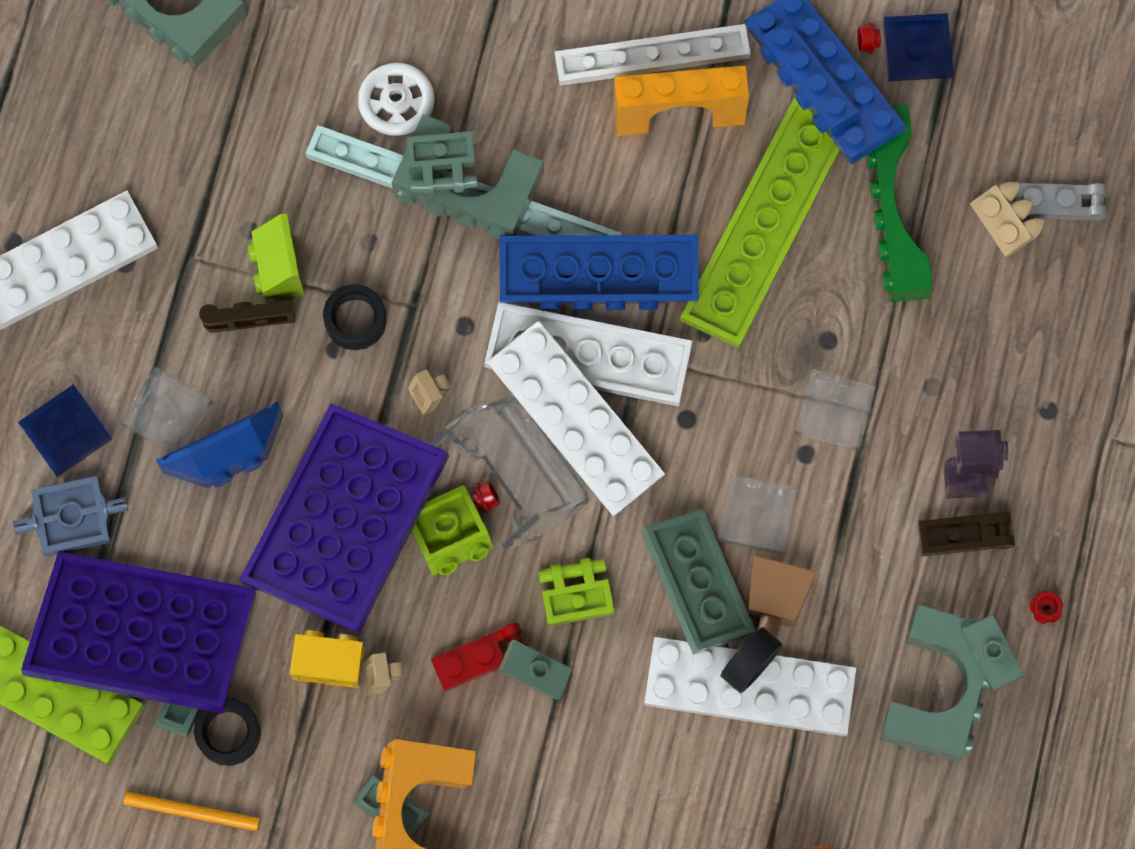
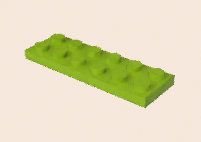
M0 626V705L110 766L145 706L128 695L22 676L21 668L29 641Z

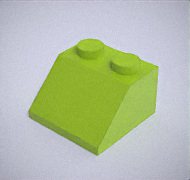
M287 213L280 214L251 231L253 243L247 244L251 263L257 262L259 273L253 274L257 294L263 293L265 301L271 298L289 299L305 296L294 236Z

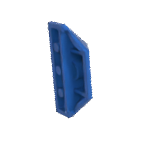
M278 401L187 446L156 459L161 471L165 475L206 488L213 485L214 487H221L229 483L233 479L232 476L242 471L245 473L255 471L263 465V461L268 459L283 419V413Z

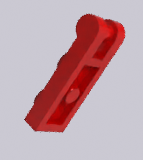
M519 623L509 624L499 631L432 658L431 662L444 692L498 670L505 653L502 654L498 644L507 640L509 643L511 640H516L524 644L520 636L522 630Z

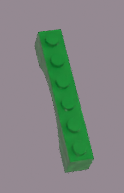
M908 104L891 105L905 123L906 131L866 155L867 168H873L874 180H870L871 199H877L878 210L874 211L875 230H881L882 241H878V256L880 261H885L886 272L882 273V287L884 292H889L890 302L929 299L933 290L929 257L916 246L906 232L898 215L894 199L895 170L901 156L909 146L912 136Z

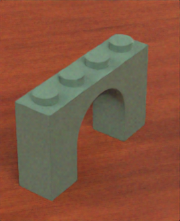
M106 0L112 6L118 4L125 10L123 12L124 15L133 24L138 25L141 23L148 29V35L156 43L161 45L164 42L172 49L170 52L182 64L188 62L194 68H197L248 15L243 0H203L196 8L181 15L160 13L153 9L147 0Z
M422 114L413 136L454 133L452 125ZM513 149L499 182L486 194L477 197H463L446 190L435 191V195L425 196L424 193L411 194L410 180L423 179V173H409L406 150L391 183L393 194H396L397 199L410 205H413L415 202L426 206V209L434 215L443 217L446 214L457 218L456 221L459 224L468 228L477 226L487 230V234L500 240V236L517 235L544 174V161ZM433 170V178H439L440 170Z
M918 605L906 643L941 653L954 661L963 676V696L961 701L953 708L935 713L891 701L879 740L957 763L961 761L963 755H970L975 736L969 735L972 722H979L983 709V703L978 702L981 690L987 691L989 685L961 630L977 621Z

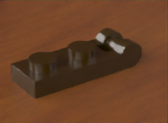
M271 298L266 300L264 304L253 305L251 302H239L234 304L232 308L217 309L216 306L207 304L199 311L203 326L210 333L295 323L291 300L285 301L284 298Z
M998 512L918 521L917 527L921 555L924 557L1013 548L1016 545L1014 535H1010L1011 513ZM987 527H996L997 536L989 537Z

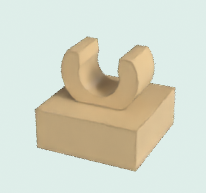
M424 370L415 374L408 386V390L424 416L435 411L443 398L442 396L446 394L444 389L449 388L450 384L445 375L432 379L429 372Z
M386 653L372 654L363 662L369 695L382 694L391 686V682L398 681V677L404 676L402 662L387 664Z

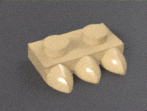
M1018 182L995 185L969 203L1005 257H1010L1034 240L1044 226V219L1040 218L1028 219L1023 222L1030 212L1032 201L1020 200L1011 203L1019 191L1020 184Z

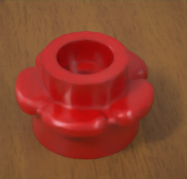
M868 23L867 26L858 27L857 45L859 52L873 54L875 48H880L881 34L879 29H874L872 23Z
M490 481L482 484L479 482L475 483L477 490L471 494L479 510L485 508L488 513L492 512L494 507L500 505L496 490Z
M1049 591L1039 592L1037 597L1033 598L1030 602V611L1034 613V619L1039 623H1055L1062 616L1063 602L1054 593ZM1048 605L1050 609L1045 611L1043 606Z

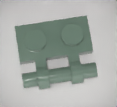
M472 131L406 137L409 173H423V179L410 180L411 194L424 193L425 196L435 195V191L454 190V193L464 192V189L477 188L476 175L463 176L462 168L475 167ZM452 169L453 177L433 178V170Z

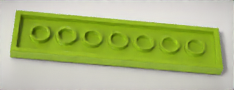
M795 96L698 282L699 301L688 302L680 317L681 322L740 349L840 153L839 148L826 132L823 134L819 132L812 120L813 114L809 109L804 111L796 101Z

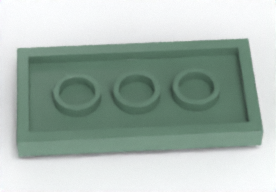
M703 509L647 526L641 531L693 655L751 636L756 632Z

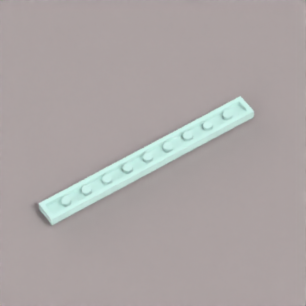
M317 125L305 153L306 158L389 188H392L391 182L404 156ZM440 170L439 178L453 177V173ZM477 182V188L464 189V192L454 194L463 197H477L486 194L494 187ZM531 201L518 230V233L524 236L621 235V232Z

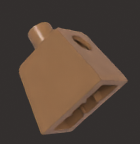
M754 555L750 573L747 612L750 617L760 619L758 629L764 627L776 638L779 625L793 627L813 585L816 571Z

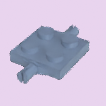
M98 476L31 490L34 503L32 517L14 520L13 526L16 535L35 530L40 537L42 553L46 557L58 554V551L69 552L111 543L108 529L109 514L129 511L126 497L106 501L102 495L100 480Z

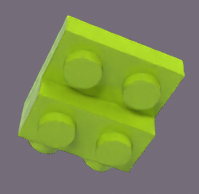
M464 485L427 501L412 529L414 538L432 576L438 573L443 576L450 575L457 569L458 564L469 559L474 562L480 561L488 555L489 550L494 548L489 533Z

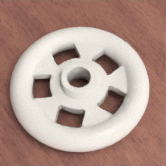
M389 63L374 69L364 79L358 93V107L365 122L374 130L390 136H401L414 132L422 114L430 117L435 104L434 89L428 77L418 68L405 63ZM403 76V83L389 84L388 77ZM418 85L422 96L412 99V93L409 88ZM374 87L383 89L379 101L371 99ZM393 94H400L402 96L401 100L397 102L392 101L390 98ZM412 107L417 113L406 121L401 114ZM382 108L389 114H393L388 122L377 116Z

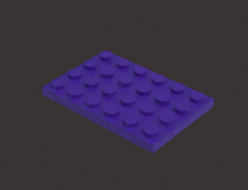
M330 404L239 580L243 584L360 634L449 458V454L440 448Z
M58 551L22 664V676L224 714L254 605L256 588Z

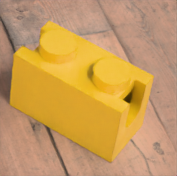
M306 630L304 635L295 634L290 676L294 681L360 688L365 655L364 643L359 642L358 637L346 634L338 635V639L325 638V633L313 630Z

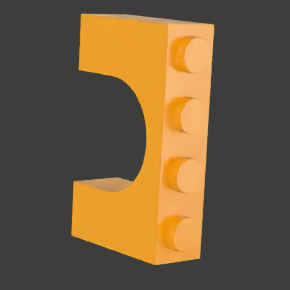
M746 66L614 77L616 135L649 133V121L652 116L667 109L685 106L703 107L711 110L713 128L745 125L749 100Z
M399 739L389 742L387 747L383 748L380 760L381 768L385 769L383 781L379 782L376 793V800L381 803L379 816H375L372 827V835L376 837L375 849H426L416 844L404 829L401 812L407 794L419 784H432L459 789L472 786L476 751Z

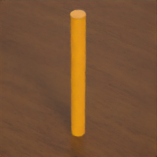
M127 791L123 800V805L257 832L261 818Z

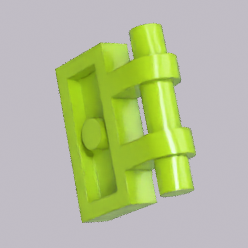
M590 558L580 559V563L561 566L558 563L550 565V569L538 571L540 584L552 581L554 584V589L542 591L548 627L614 615L615 611L608 579L595 581L593 575L606 572L604 558L593 561ZM583 576L584 584L565 587L563 579Z

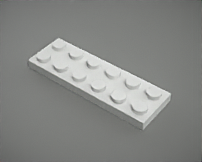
M128 191L0 255V330L158 249Z
M498 302L484 363L485 368L491 369L487 362L539 320L596 390L679 407L692 347L691 340Z
M539 320L487 362L613 517L665 476L662 469Z
M654 637L644 706L847 736L856 674L855 667L776 656L752 685L744 692L739 693L720 676L722 670L738 649L715 647L693 655L686 641Z

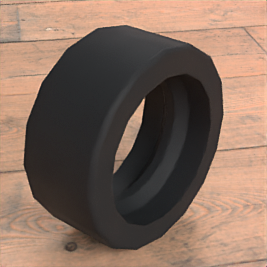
M358 284L342 286L332 292L325 302L323 310L325 328L332 341L340 347L354 351L366 349L378 342L385 332L387 318L384 303L377 292L369 287ZM363 300L374 311L373 325L363 334L348 335L341 331L336 324L337 310L347 301Z
M764 627L759 628L726 664L721 672V678L739 693L744 692L769 666L781 650L783 644Z
M228 698L224 713H235L246 722L248 731L243 745L237 750L223 752L215 749L210 744L207 736L208 726L213 718L222 713L201 710L195 720L193 734L198 748L208 760L218 765L233 766L243 763L254 754L260 743L261 729L258 718L248 705L237 699Z

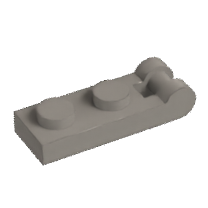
M1019 183V191L1014 198V202L1020 200L1032 201L1030 212L1026 218L1088 221L1107 219V207L1104 206V198L1107 197V186L1105 184ZM1082 199H1091V206L1082 207Z

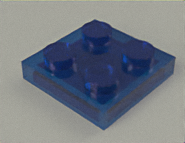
M948 13L883 18L888 82L953 78L954 69Z
M74 384L18 422L56 477L112 440Z

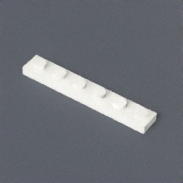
M745 24L554 51L559 86L611 79L616 76L639 75L750 59L751 54Z

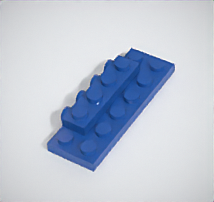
M777 0L744 21L747 30L760 45L759 50L764 60L769 65L774 63L778 69L777 75L783 85L793 88L796 92L794 94L795 99L804 111L806 109L810 110L813 114L812 120L820 133L826 132L851 165L906 131L905 123L808 0Z
M698 235L500 236V303L540 304V310L556 311L560 310V304H573V310L587 311L593 310V304H606V310H625V304H639V310H658V304H665V302L699 301Z

